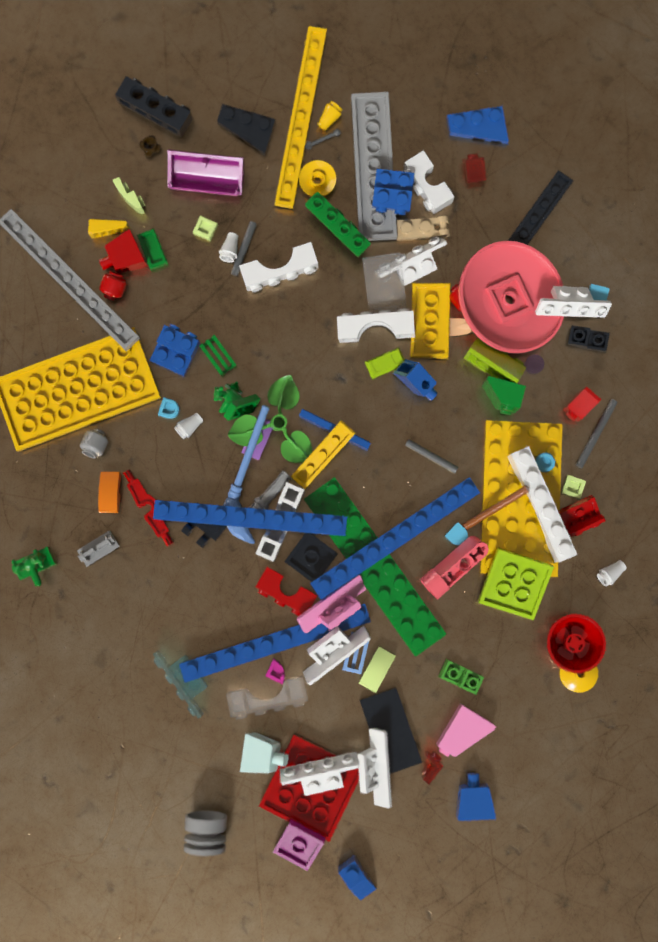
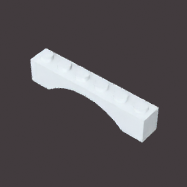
M529 446L507 456L522 486L527 485L530 489L527 496L538 517L547 547L554 562H562L576 556L577 552Z

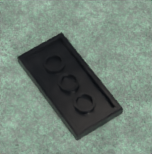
M394 687L360 699L369 729L376 728L387 732L390 774L422 763L397 688Z

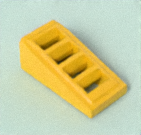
M89 219L88 234L91 238H99L125 232L130 229L127 221Z

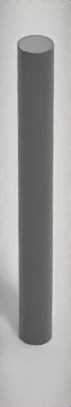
M611 399L576 463L577 467L582 469L618 403L616 400Z

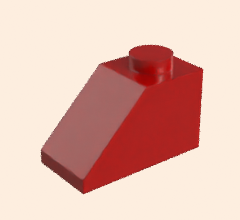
M585 387L575 395L563 410L569 419L578 422L601 401V398L588 387Z

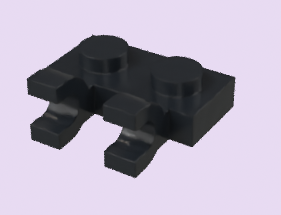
M187 523L181 531L189 536L197 526L204 534L196 543L204 548L211 538L217 541L227 526Z

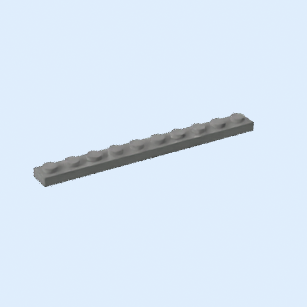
M12 209L0 218V225L126 352L140 339Z

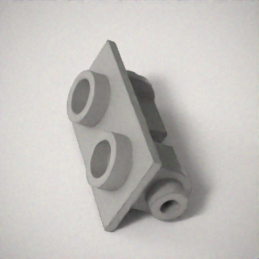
M109 530L77 550L78 558L88 567L120 546Z

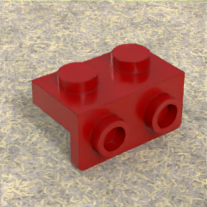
M593 495L558 510L564 526L571 537L581 535L584 531L598 527L606 521L605 517L600 514Z

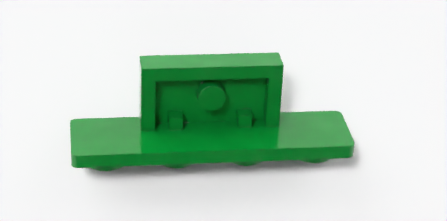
M316 192L305 203V207L357 257L371 245L357 230L356 225L348 221L344 214L338 208L335 209L319 192Z

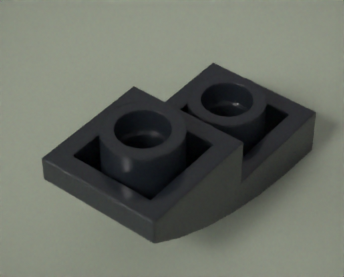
M572 325L568 345L606 353L610 333Z

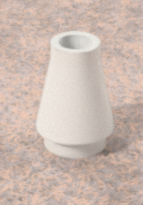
M228 233L219 250V258L221 260L234 262V259L237 258L239 237L237 234Z
M195 413L178 422L174 429L182 439L189 438L203 422V419L198 413Z
M618 560L616 563L600 569L597 578L606 587L613 585L627 567L624 562Z

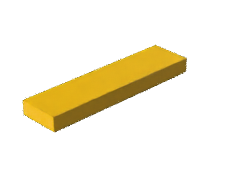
M341 420L291 475V478L306 489L356 432Z

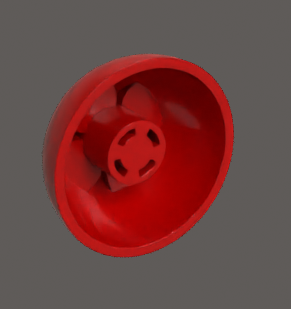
M570 614L561 617L551 626L547 636V650L553 662L561 669L571 673H584L592 670L601 662L606 650V639L603 630L592 618L582 614Z

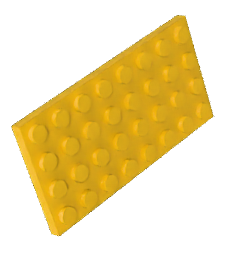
M132 327L131 329L137 334L136 328ZM111 336L0 377V407L15 449L18 452L161 398L140 339L126 352Z
M485 421L482 512L523 487L515 475L507 456L528 446L534 459L541 453H549L554 457V468L549 472H541V475L557 510H560L562 424ZM527 494L482 521L481 540L488 545L489 550L487 555L480 561V573L488 574L498 547L554 566L551 577H558V562L555 563L552 558L538 517Z

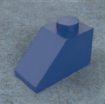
M355 855L338 866V873L359 900H362L377 889Z

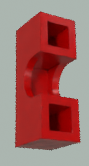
M266 567L255 586L259 589V594L266 598L269 595L275 598L274 602L282 607H285V605L291 607V612L297 616L311 608L318 595L303 586H300L298 592L294 595L284 594L281 590V582L284 575L270 567Z

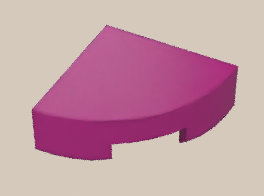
M274 658L265 676L283 685L285 672L281 663Z

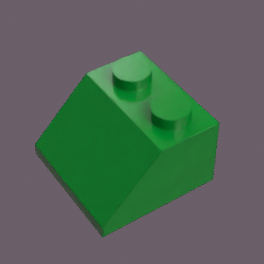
M491 376L484 380L482 387L495 409L500 410L501 414L511 415V413L514 414L521 408L525 385Z

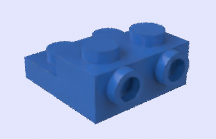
M377 169L372 208H376V212L381 213L393 210L395 211L394 214L406 215V212H410L414 173Z
M170 324L169 327L164 325L149 361L185 377L201 343L197 340L198 336L191 332L184 334L179 332L180 328L173 324Z

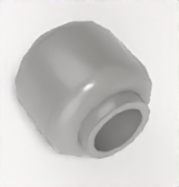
M99 429L86 431L80 443L82 453L90 458L102 456L108 445V439L104 436L105 433Z

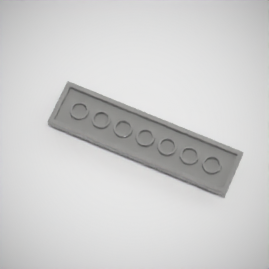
M389 92L351 94L359 232L368 241L397 239L395 211L387 210V213L376 212V208H372L376 170H393Z

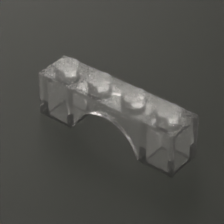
M304 676L284 680L281 692L271 699L256 698L247 688L230 691L226 694L230 717H236V720L247 718V714L250 713L262 715L267 713L266 710L273 708L274 711H281L286 709L287 705L293 704V707H300L308 701Z

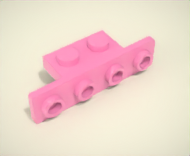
M357 575L297 617L303 632L308 633L320 623L332 630L359 610L361 605L355 597L366 590L361 576Z

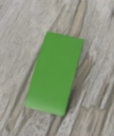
M448 659L445 660L438 677L477 695L484 679L483 676Z

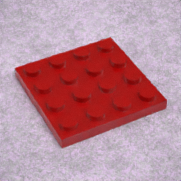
M293 734L284 753L288 755L287 765H278V769L275 771L259 807L288 822L293 820L325 837V841L330 842L359 782V768L341 772L344 787L307 796L304 794L301 781L282 785L280 780L281 768L338 756Z

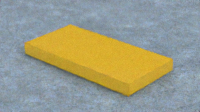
M413 283L412 311L414 312L415 337L411 338V359H449L450 283Z

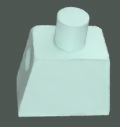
M256 732L245 734L240 772H275L278 769V765H287L288 755L280 753L281 744L278 741Z

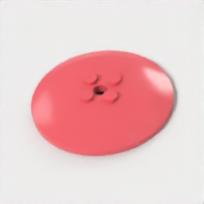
M516 241L495 242L476 252L465 265L459 281L461 311L471 330L487 345L507 353H526L536 350L555 336L564 319V316L536 315L535 313L541 298L553 299L551 294L553 286H563L561 277L554 265L537 249ZM506 295L511 296L513 300L512 304H509L506 301Z

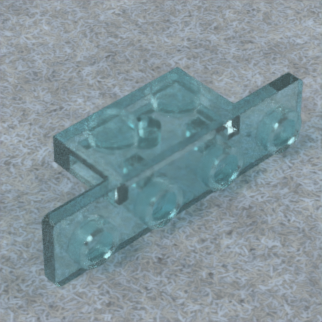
M160 651L153 654L155 664L158 668H163L166 672L165 678L167 681L175 685L178 689L176 693L182 701L185 699L189 705L187 708L193 717L197 716L199 719L204 713L193 697L206 689L208 685L202 677L184 682L179 664L189 661L187 655L170 666Z

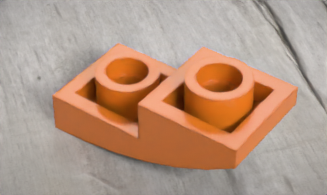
M120 472L100 473L99 513L119 512L121 498L119 493Z

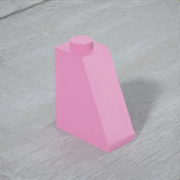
M460 703L436 744L440 747L439 751L447 757L450 754L456 757L495 730L496 726Z

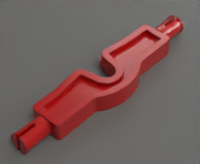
M130 469L123 474L129 482L127 487L137 507L142 508L148 504L151 505V510L144 515V519L151 526L156 536L162 537L166 546H170L174 542L168 534L170 529L164 520L153 519L156 499L147 493L140 479H135Z

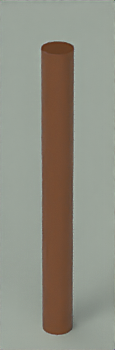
M527 485L523 486L466 521L462 526L466 530L470 529L529 493L530 489Z

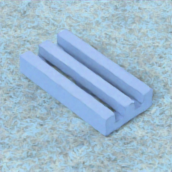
M369 641L363 647L359 668L355 669L358 649L354 652L351 668L347 667L348 657L344 660L342 670L362 674Z

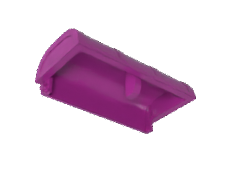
M168 149V187L170 189L230 196L242 195L245 171L244 157Z

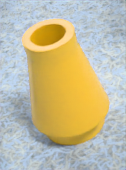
M330 101L329 104H326L317 125L326 131L341 116L343 109L335 102Z

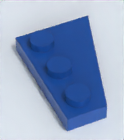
M502 106L447 115L450 136L469 139L479 138L489 142L493 140L499 141L502 144H508L509 142Z

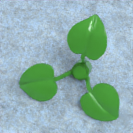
M287 375L278 379L269 388L267 394L268 402L273 406H278V414L272 417L270 423L264 425L262 430L269 427L274 431L282 430L287 439L281 444L282 456L289 462L303 463L313 452L311 442L305 433L298 430L292 432L289 437L285 428L287 419L281 412V407L291 409L299 401L298 388L292 376ZM252 415L239 417L228 432V437L236 444L247 447L257 418ZM260 433L257 444L263 439L262 433Z

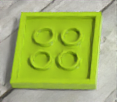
M497 547L478 602L534 620L554 566Z

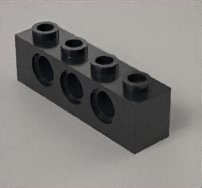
M126 76L115 93L118 103L181 138L193 120L191 110L187 106L174 103V100L169 96H162L154 88L145 87L136 78L131 79ZM137 95H143L140 99H136ZM155 103H158V104H159V105H158L157 107H155V108H152V107H151V106H152L153 104H155ZM170 112H175L173 116H167Z

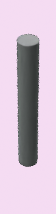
M249 222L231 274L234 276L239 274V266L243 263L257 225L255 222Z
M408 439L405 446L447 470L456 473L458 466Z

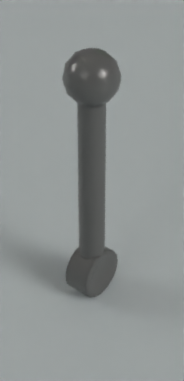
M335 129L334 132L313 142L307 141L305 148L310 150L317 143L333 136H339L341 134L340 129Z

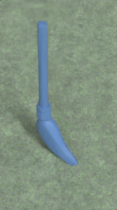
M262 405L235 482L231 484L228 497L224 501L223 506L241 507L239 502L243 489L241 485L269 411V406ZM227 526L233 536L250 544L255 543L248 528Z

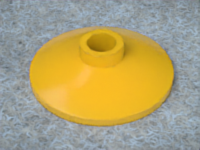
M320 160L311 161L301 169L299 184L307 195L313 196L316 192H319L324 197L334 189L336 173L327 162ZM320 179L321 183L316 184L314 181Z
M596 666L592 670L584 672L582 677H578L577 673L567 672L560 668L561 682L567 689L573 692H586L597 682L598 667Z

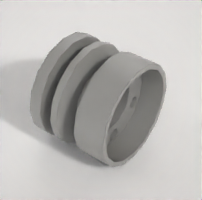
M215 811L187 813L185 815V830L192 833L184 837V841L187 842L184 844V851L198 856H212L224 853L226 850V845L224 844L226 836L220 833L227 829V815Z

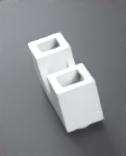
M423 150L404 163L403 172L414 173V191L418 196H422L424 206L428 211L431 210L434 215L452 204L454 195L445 182L436 186L426 182L425 177L432 173L434 165Z

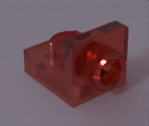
M478 153L468 154L467 158L462 159V162L465 164L466 183L486 180L484 157L478 156Z
M428 751L424 753L432 761L431 764L428 763L422 770V779L428 785L431 784L444 767L441 762L442 758L434 751L432 753Z

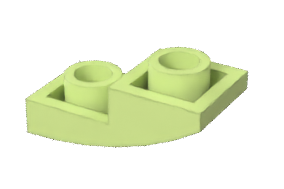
M120 177L113 179L116 188L127 204L141 215L145 212L142 207L145 204L141 195L137 196L134 190L130 191L127 183H122Z
M378 647L359 684L376 693L396 656Z

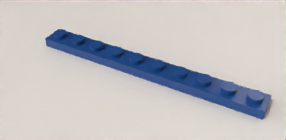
M467 478L311 582V586L320 600L480 494L479 490L471 478Z
M155 500L153 514L154 520L346 536L348 518L347 516Z
M365 603L361 604L359 610L338 625L342 631L371 622ZM320 623L308 633H304L301 626L297 625L180 663L179 666L186 683L321 639L332 630Z

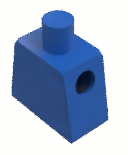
M405 359L393 372L414 394L422 397L426 396L429 400L437 396L438 392L433 388L437 382L419 362Z
M468 773V784L459 785L456 808L457 820L496 819L489 786L487 783H480L479 773Z

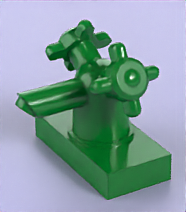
M238 381L232 384L226 383L225 387L228 388L226 391H223V386L215 387L214 401H222V398H224L219 412L225 413L224 417L228 421L253 413L261 399L257 394L242 397L241 394L243 392L239 390Z
M45 547L39 551L35 549L32 554L17 561L15 559L11 561L14 574H17L19 580H24L31 576L37 587L42 584L38 573L57 564L50 547Z

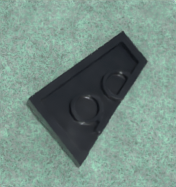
M222 104L217 123L266 156L276 119Z

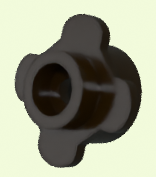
M153 135L145 137L139 142V147L144 150L146 157H151L153 153L161 150L160 144H157L156 138Z

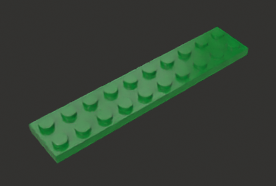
M335 477L304 498L313 514L348 517L346 536L329 535L345 559L378 538ZM390 554L359 574L367 590L415 657L447 635Z

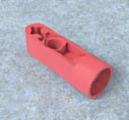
M476 536L468 537L437 566L428 571L420 581L438 600L451 586L487 555L488 545Z

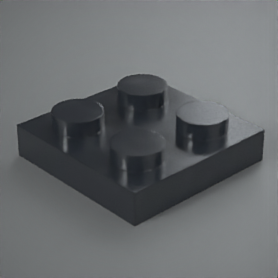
M305 533L284 562L313 582L324 574L338 553L311 533Z

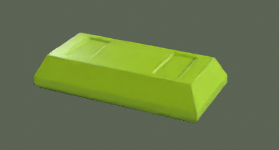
M398 347L365 361V365L371 378L374 379L397 369L405 359Z

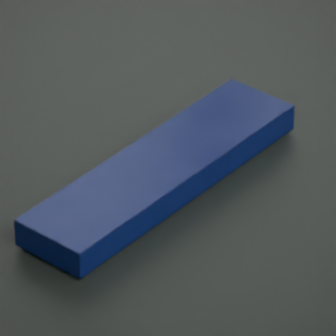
M302 409L299 414V418L329 433L336 426L305 409ZM355 434L348 441L368 451L371 444Z

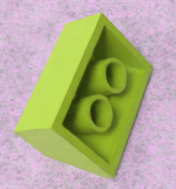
M478 337L464 357V359L491 377L513 383H518L526 370L521 360L511 358L507 355V352L487 345Z

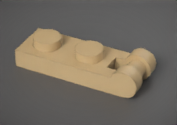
M448 216L396 220L397 241L449 237L450 231L447 229V224L449 223ZM434 225H440V230H435Z

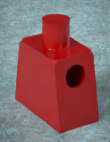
M130 229L106 244L104 247L108 256L99 260L103 270L113 266L119 274L147 267V263Z

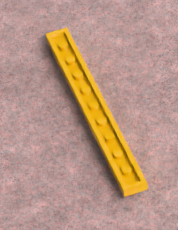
M308 27L275 206L294 208L327 35V29Z

